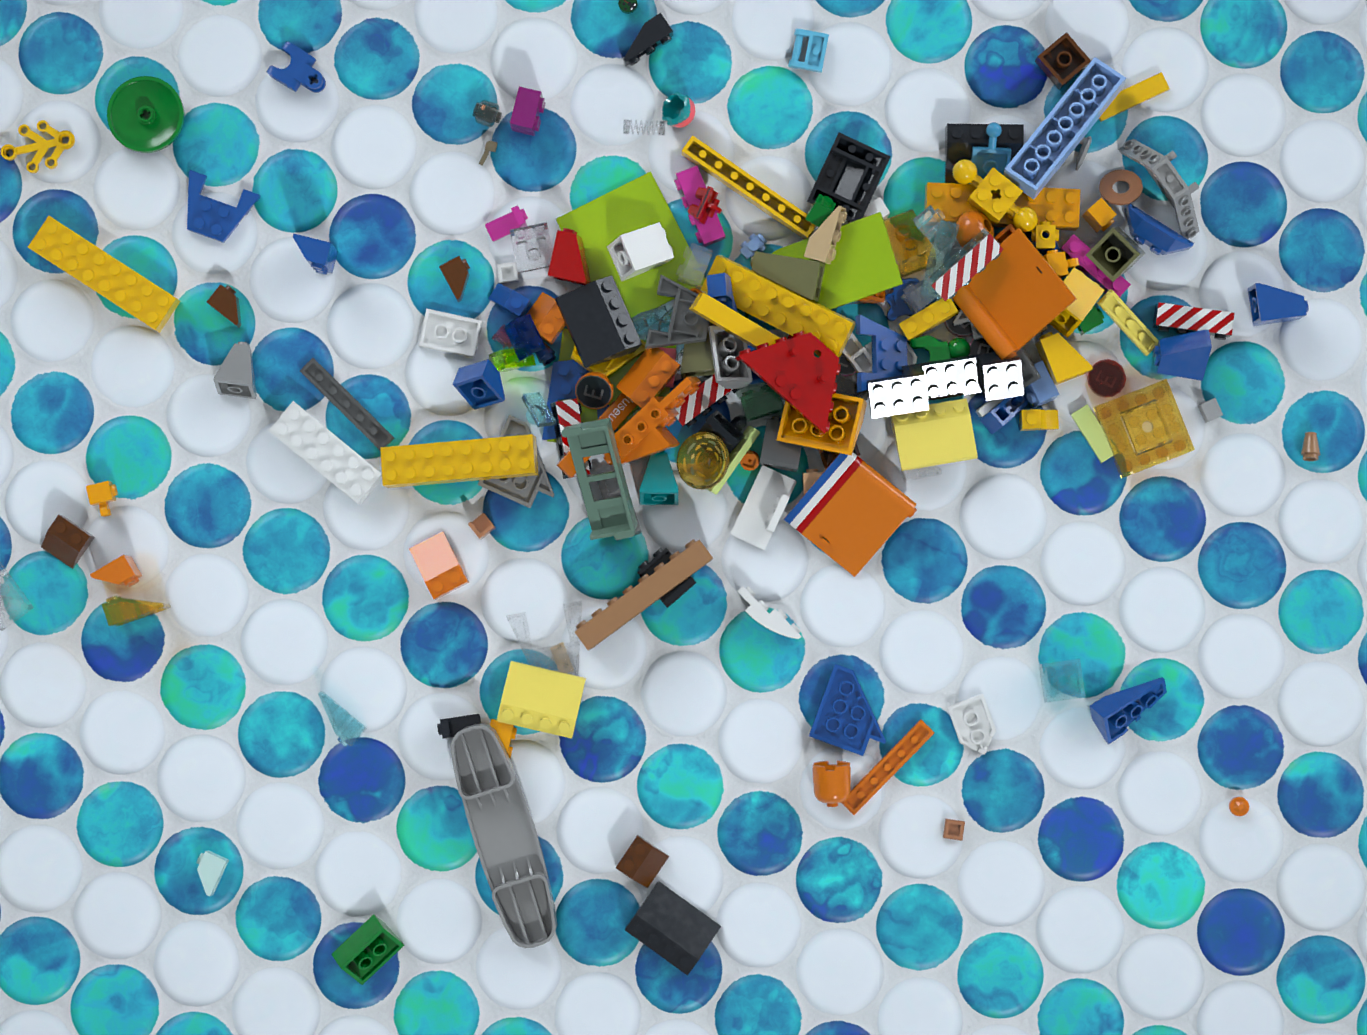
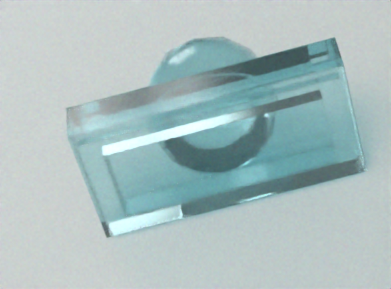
M540 392L523 394L522 400L528 409L525 415L527 421L530 424L537 425V427L553 426L556 420Z

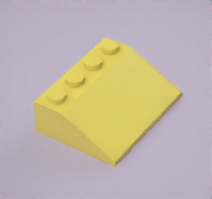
M967 398L929 404V410L891 416V426L902 471L978 458Z
M511 661L497 721L572 739L586 678Z

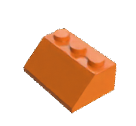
M659 347L646 349L616 387L639 407L643 408L653 397H657L679 371L681 365Z

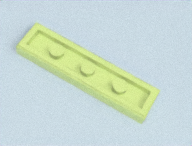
M751 426L746 428L743 433L745 437L728 455V458L726 457V460L723 461V466L721 467L720 465L718 471L711 478L712 481L707 485L713 483L719 477L720 479L713 485H706L705 488L714 494L719 493L760 434V431ZM726 464H727V469H726L725 473H724V471H723V473L721 474V472H722V470H723V467L725 466V468H726Z

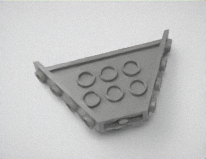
M1135 139L1126 141L1118 149L1119 152L1145 167L1173 206L1180 234L1186 239L1193 238L1199 232L1191 193L1199 189L1198 184L1194 182L1190 186L1186 185L1170 162L1177 157L1174 151L1164 156Z

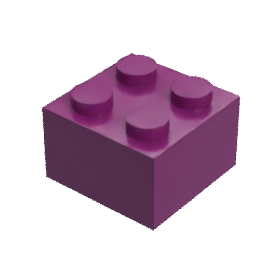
M519 86L510 120L512 131L532 136L535 135V131H539L541 125L539 115L544 112L546 104L541 91Z

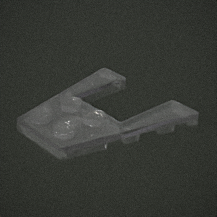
M582 601L563 604L570 642L534 650L526 612L506 616L529 665L578 676L580 639L574 631L577 630L575 626L582 619Z

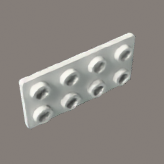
M763 465L734 524L731 535L765 550L796 485V480Z

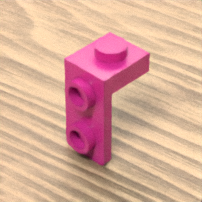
M517 205L511 208L512 212L485 224L493 242L527 226L525 220L528 217L524 209L520 210Z

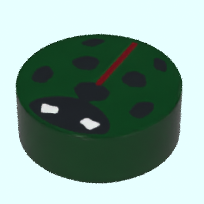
M619 0L618 2L619 9L626 14L633 13L637 8V0Z

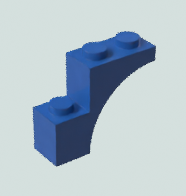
M726 273L707 275L708 295L738 313L732 291L731 277Z

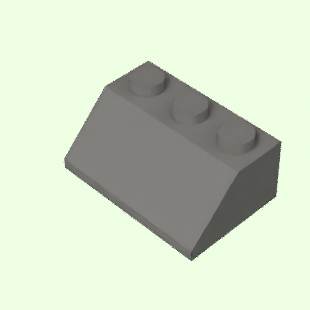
M709 326L716 383L725 389L745 388L752 382L751 369L741 360L737 361L735 358L739 356L740 351L748 349L747 343L718 326Z

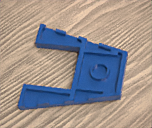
M574 360L553 362L542 440L556 439L550 404L558 400L576 399L575 386L581 376L589 373L587 369ZM609 404L604 408L597 409L598 418L609 407Z

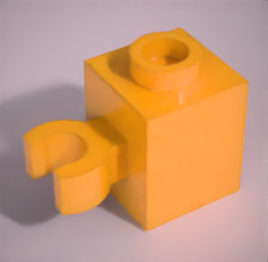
M1058 249L1047 251V254L1043 256L1060 278L1069 274L1068 268L1079 266L1078 258L1066 260L1065 252H1058Z
M105 481L86 486L90 505H99L101 516H110L111 511L108 502L116 501L115 496L118 495L116 485L112 484L111 481Z

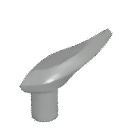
M1091 136L1084 137L1080 141L1082 146L1075 170L1077 171L1092 142Z

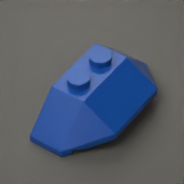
M1131 203L1125 207L1124 210L1130 235L1134 237L1133 240L1138 244L1149 246L1151 252L1157 255H1166L1189 250L1194 245L1192 241Z

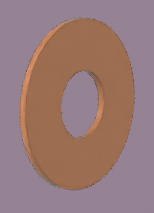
M1122 169L1107 173L1101 179L1099 191L1103 199L1114 205H1126L1134 202L1139 198L1143 189L1142 181L1137 174ZM1124 181L1128 183L1129 190L1119 194L1112 187L1116 182Z

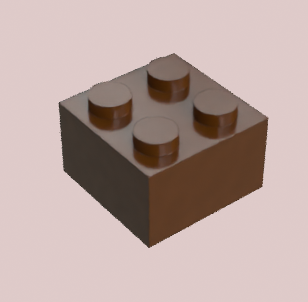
M1066 32L1038 55L1035 62L1060 90L1083 71L1091 60Z

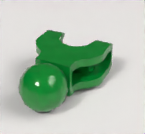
M927 335L909 341L911 348L925 349L929 352L930 360L928 362L969 356L971 352L969 342L963 338H954L948 343L947 341L940 342L936 338Z

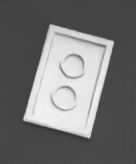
M426 308L418 346L475 359L483 321Z

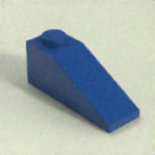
M1025 389L1023 396L1005 398L980 419L991 434L1003 427L1029 403Z

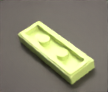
M1088 405L1071 414L1072 419L1100 463L1118 453Z

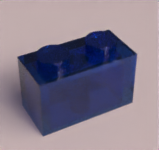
M530 314L516 318L503 326L519 361L530 358L546 349Z

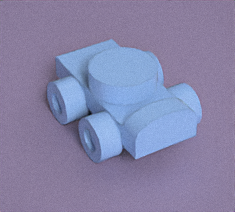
M753 233L749 237L751 240L749 243L744 241L740 245L742 247L740 252L746 259L752 258L755 251L763 252L767 248L764 245L767 243V240L760 233L757 236Z

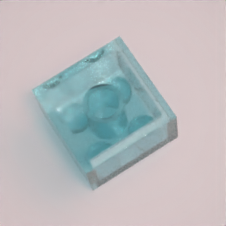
M1080 659L1039 664L1044 702L1086 697Z

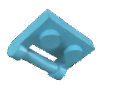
M795 29L794 35L796 38L788 67L822 73L829 34ZM803 37L809 38L805 61L801 62L799 57Z

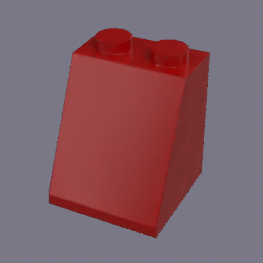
M563 228V231L557 230L548 276L553 279L581 285L590 283L591 279L582 238L577 235L578 232L572 229Z

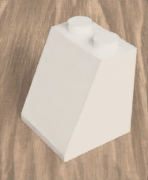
M660 222L620 235L607 246L621 282L666 264L674 258L673 249L666 239V232L661 227Z

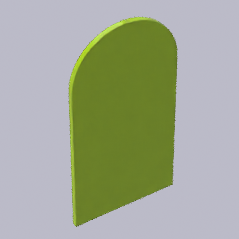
M881 212L841 226L840 231L842 234L840 241L836 243L835 259L831 261V264L824 263V275L817 303L832 310L903 284ZM809 238L782 247L771 253L816 261L804 257Z

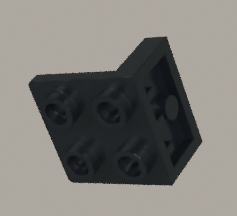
M716 410L707 418L706 423L695 434L693 439L721 463V457L723 461L725 460L723 454L725 450L719 441L725 446L727 455H729L745 435ZM706 435H713V436H715L717 439L711 438V437H705V436H706ZM709 440H713V441H715L717 444L711 443V442H709ZM715 445L719 446V448H720L721 451H722V454H721L720 451L716 448ZM707 447L713 448V451L707 450ZM715 452L719 454L720 460H718V457Z

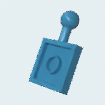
M996 122L990 123L986 128L989 136L988 147H972L971 161L977 167V175L983 179L992 168H995L1004 175V170L1011 161V148H996L997 137L1002 132L1001 126Z

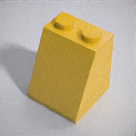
M1075 267L1063 282L1077 299L1049 323L1067 338L1079 326L1105 291L1099 284L1093 282Z
M1046 333L1035 344L1041 361L1043 360L1055 385L1084 375L1093 369L1092 365L1059 333Z

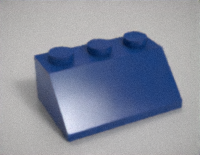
M293 233V239L306 261L311 265L310 267H313L316 273L327 275V272L333 273L338 254L333 244Z

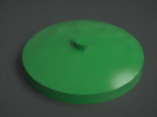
M139 76L124 82L114 91L107 107V121L112 134L123 146L135 152L153 153L168 147L178 137L184 124L185 113L180 96L171 85L156 77Z

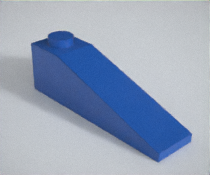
M1161 677L1104 696L1089 706L1092 720L1107 744L1124 735L1128 731L1127 727L1134 720L1137 722L1141 718L1140 714L1146 708H1151L1167 693L1165 679Z

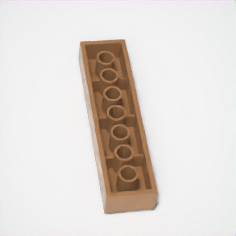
M693 539L685 545L686 550L682 553L677 551L669 557L671 561L667 564L660 563L654 568L655 572L652 575L645 574L638 580L640 584L634 588L632 585L626 588L621 598L617 599V597H614L607 603L608 607L602 611L599 608L591 614L593 617L588 622L583 620L576 625L577 630L574 632L586 649L590 651L712 561L713 557L700 539L698 541Z

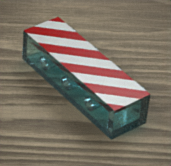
M984 228L927 279V282L944 301L953 298L962 286L969 284L972 277L982 272L990 261L997 259L1004 249Z

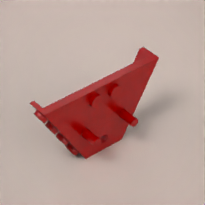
M804 331L793 334L794 338L788 340L786 337L775 340L776 344L770 346L767 342L758 345L757 350L750 351L749 348L740 351L739 356L735 358L737 361L741 360L817 428L820 436L828 432L830 427L828 416L834 406V402L831 401L832 395L837 390L835 379L836 375H839L841 368L838 356L811 332L805 334Z

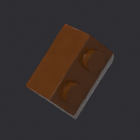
M58 514L47 530L41 548L73 569L95 537L65 516Z
M637 835L617 864L616 869L648 888L669 858V855Z

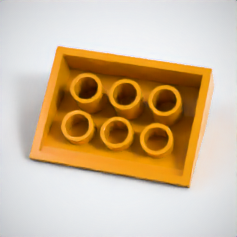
M837 393L833 394L831 401L834 402V406L828 416L830 427L828 432L820 436L818 429L785 401L777 441L852 456L863 423L867 402L863 398Z

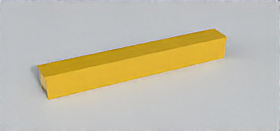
M704 292L697 295L694 303L689 308V310L757 349L758 345L767 342L769 346L776 344L775 340L779 339L778 336Z

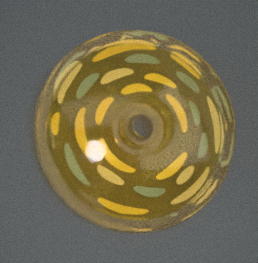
M709 432L692 434L682 443L678 451L677 469L679 475L692 488L701 490L712 488L720 483L728 470L729 454L727 447L722 439L715 434Z

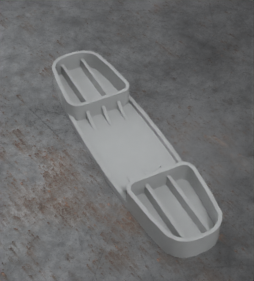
M483 723L465 727L452 739L450 745L458 792L462 797L475 847L492 891V899L512 942L522 948H533L543 945L554 936L557 928V918L543 852L527 801L509 756L496 730L490 725Z

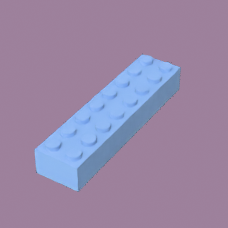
M1094 57L1004 170V176L1023 190V193L1035 199L1123 89L1126 77Z

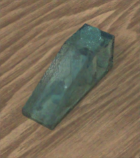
M320 691L318 695L333 730L338 736L337 740L344 746H353L367 727L325 692Z

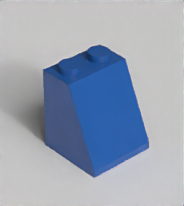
M1255 283L1248 288L1253 326L1299 320L1307 315L1309 310L1308 302L1304 300L1302 295L1261 283Z
M1205 329L1159 339L1158 346H1154L1152 354L1157 373L1203 381L1212 348L1209 330Z

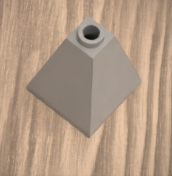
M238 342V344H234L214 376V383L218 394L256 399L252 353L248 343Z

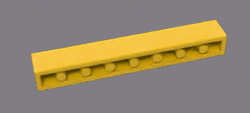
M693 135L682 149V156L801 238H809L817 227L805 219L807 215L805 212Z

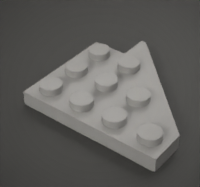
M509 415L500 437L529 435L531 432L526 422ZM538 450V475L480 480L478 483L479 486L528 508L532 507L538 491L554 498V492Z

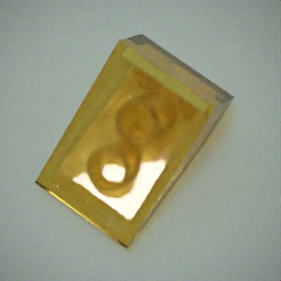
M913 209L884 220L901 278L936 265L935 250Z
M121 596L110 597L106 599V603L102 604L108 625L112 627H118L171 608L170 604L121 598Z

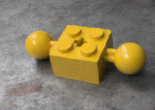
M960 160L954 165V179L960 184L970 183L976 188L967 202L985 214L996 225L1008 213L1013 217L1014 226L1020 228L1022 232H1029L1036 227L1038 222L1036 212L1031 208H1019L1014 204L1023 190L999 171L992 168L983 179L977 175V167L970 160ZM992 193H997L999 198L993 199Z

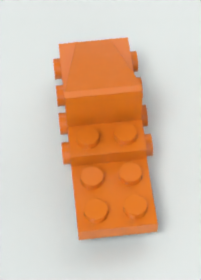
M697 376L686 377L666 397H653L614 434L622 465L680 444L666 428V425L669 427L677 420L675 417L679 413L674 407L679 408L685 402L684 398L688 394L693 395L699 389L698 385L701 381ZM605 453L604 460L609 465H613L611 454Z

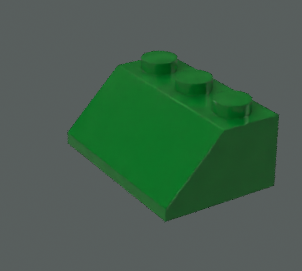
M373 914L331 955L342 970L363 985L404 944L382 920Z

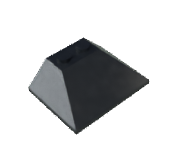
M839 132L807 202L813 204L819 194L828 196L836 203L834 210L838 206L846 208L847 221L854 222L862 219L891 156Z

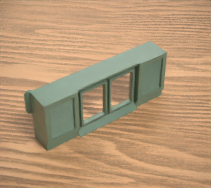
M610 418L565 427L561 435L562 437H567L592 529L590 540L611 536L618 540L633 537L638 523ZM610 453L615 471L588 476L583 457ZM617 477L621 496L594 501L590 482Z

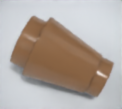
M1315 432L1305 433L1301 451L1304 461H1317L1318 456H1320L1317 433Z

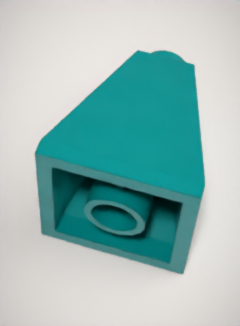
M665 451L650 456L640 486V505H678V486L668 454Z

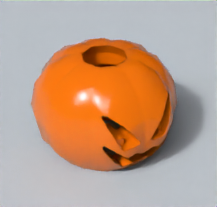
M965 212L958 218L955 224L954 232L960 246L968 252L987 235L991 234L994 238L992 224L982 212Z

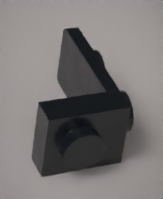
M480 714L440 719V723L437 724L438 734L442 735L443 739L454 737L465 727L481 724Z

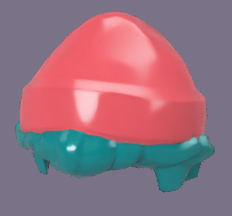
M679 92L671 94L663 102L662 120L667 121V125L677 128L687 126L695 116L694 102L688 95L684 96Z

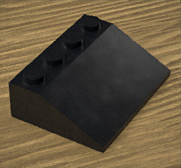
M947 123L945 127V183L960 184L953 177L954 165L964 159L971 161L973 146L988 147L989 136L986 128L989 124ZM999 124L1002 132L997 137L996 148H1011L1012 160L1024 145V124Z
M612 275L590 282L555 298L585 368L634 353L642 345Z
M658 881L625 927V931L688 976L721 928V925Z

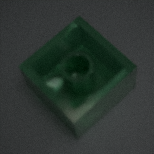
M769 385L760 387L761 389L758 392L749 390L742 393L739 403L746 422L783 410L784 407L780 395Z

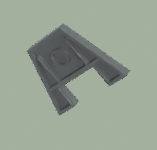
M661 275L657 295L675 298L668 332L649 329L645 349L705 342L710 321L689 310L698 294Z

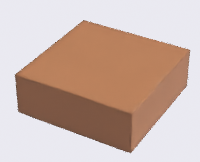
M945 818L943 838L962 841L965 821Z

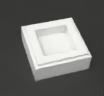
M516 262L497 264L500 284L519 282Z

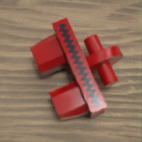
M709 186L707 189L698 187L695 197L701 200L699 206L691 204L688 213L699 223L705 225L708 217L713 218L715 212L720 214L722 211L718 207L720 200L716 199L718 193Z

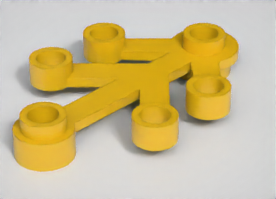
M40 120L37 123V129L42 133L47 132L54 137V139L46 140L33 132L29 126L25 124L20 125L18 128L19 134L23 137H29L37 143L19 147L6 144L1 148V156L11 161L17 155L37 151L33 159L26 165V169L34 174L38 172L39 163L48 149L56 147L51 157L45 160L46 167L55 169L58 165L57 160L62 152L72 148L75 144V137L70 131L64 130L59 132L49 126L45 120ZM45 123L46 128L40 129V125ZM27 128V133L23 134L22 129ZM68 137V143L64 144L63 139ZM9 150L13 151L12 156H7ZM50 160H54L53 166L48 165ZM32 164L36 165L34 170H30Z

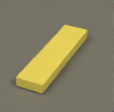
M1109 289L1097 302L1145 356H1148L1154 349V346L1158 345L1159 340L1113 290Z

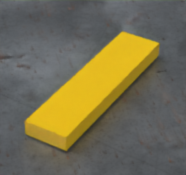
M1160 72L1120 91L1100 116V122L1170 90L1163 73Z

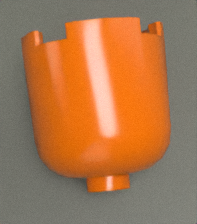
M829 761L815 762L812 768L814 795L818 801L826 803L827 807H837L838 803L844 802L850 796V762L837 761V765H829Z

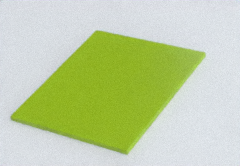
M651 171L556 218L561 231H563V228L572 229L578 232L577 235L582 238L591 282L613 276L631 320L675 299L657 295L661 275L689 290L702 286L705 281V277ZM660 222L661 227L666 232V239L673 249L674 258L666 264L621 282L607 246L620 235Z

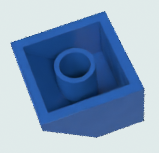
M489 359L458 369L452 385L474 410L505 400L500 372Z

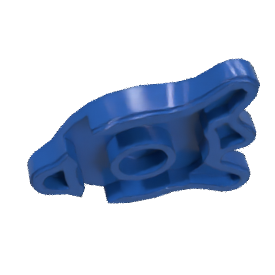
M902 279L903 284L892 288L893 292L885 296V300L890 306L886 318L892 322L900 316H913L935 302L938 298L937 292L930 289L920 279Z

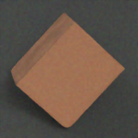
M482 513L474 521L468 523L481 540L496 528L485 513Z

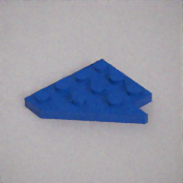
M834 664L809 737L863 756L870 738L884 744L886 740L854 671Z

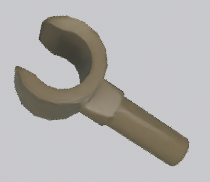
M486 142L484 154L479 161L480 165L483 166L489 151L496 152L497 142Z

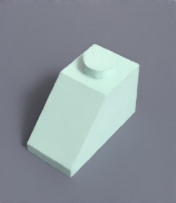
M209 850L200 854L197 860V864H199L197 871L206 895L212 896L229 859Z

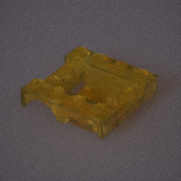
M1167 379L1093 407L1115 458L1114 462L1121 479L1195 450ZM1120 417H1122V419H1123V422H1124V424H1125V427H1126V429H1127V432H1128V434H1129V437H1130L1131 442H1132V444H1133V447H1134V449H1135V453H1134V451H1133L1132 445H1131V443H1130V440H1129V438H1128V435H1127V433H1126V430H1125V428H1124V425H1123L1122 420H1121ZM1144 422L1151 423L1152 430L1150 432L1143 431L1142 424Z

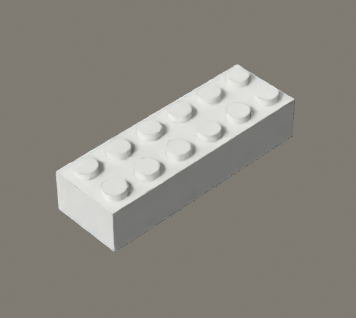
M294 401L269 429V432L359 505L382 479L380 471Z

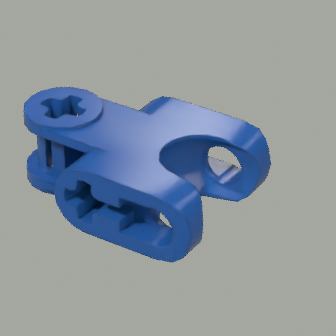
M286 41L282 48L291 56L290 65L284 69H279L272 65L266 71L268 75L294 92L298 90L300 85L314 93L323 91L326 86L325 78L319 71L312 68L316 59ZM313 79L318 80V83H312L311 81Z

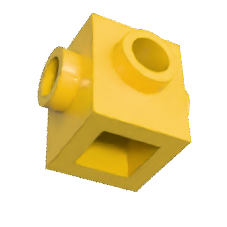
M1040 221V225H1036L1035 229L1031 231V241H1035V248L1055 249V241H1059V229H1056V225H1051L1050 221ZM1046 232L1048 234V238H1044L1042 236V233Z

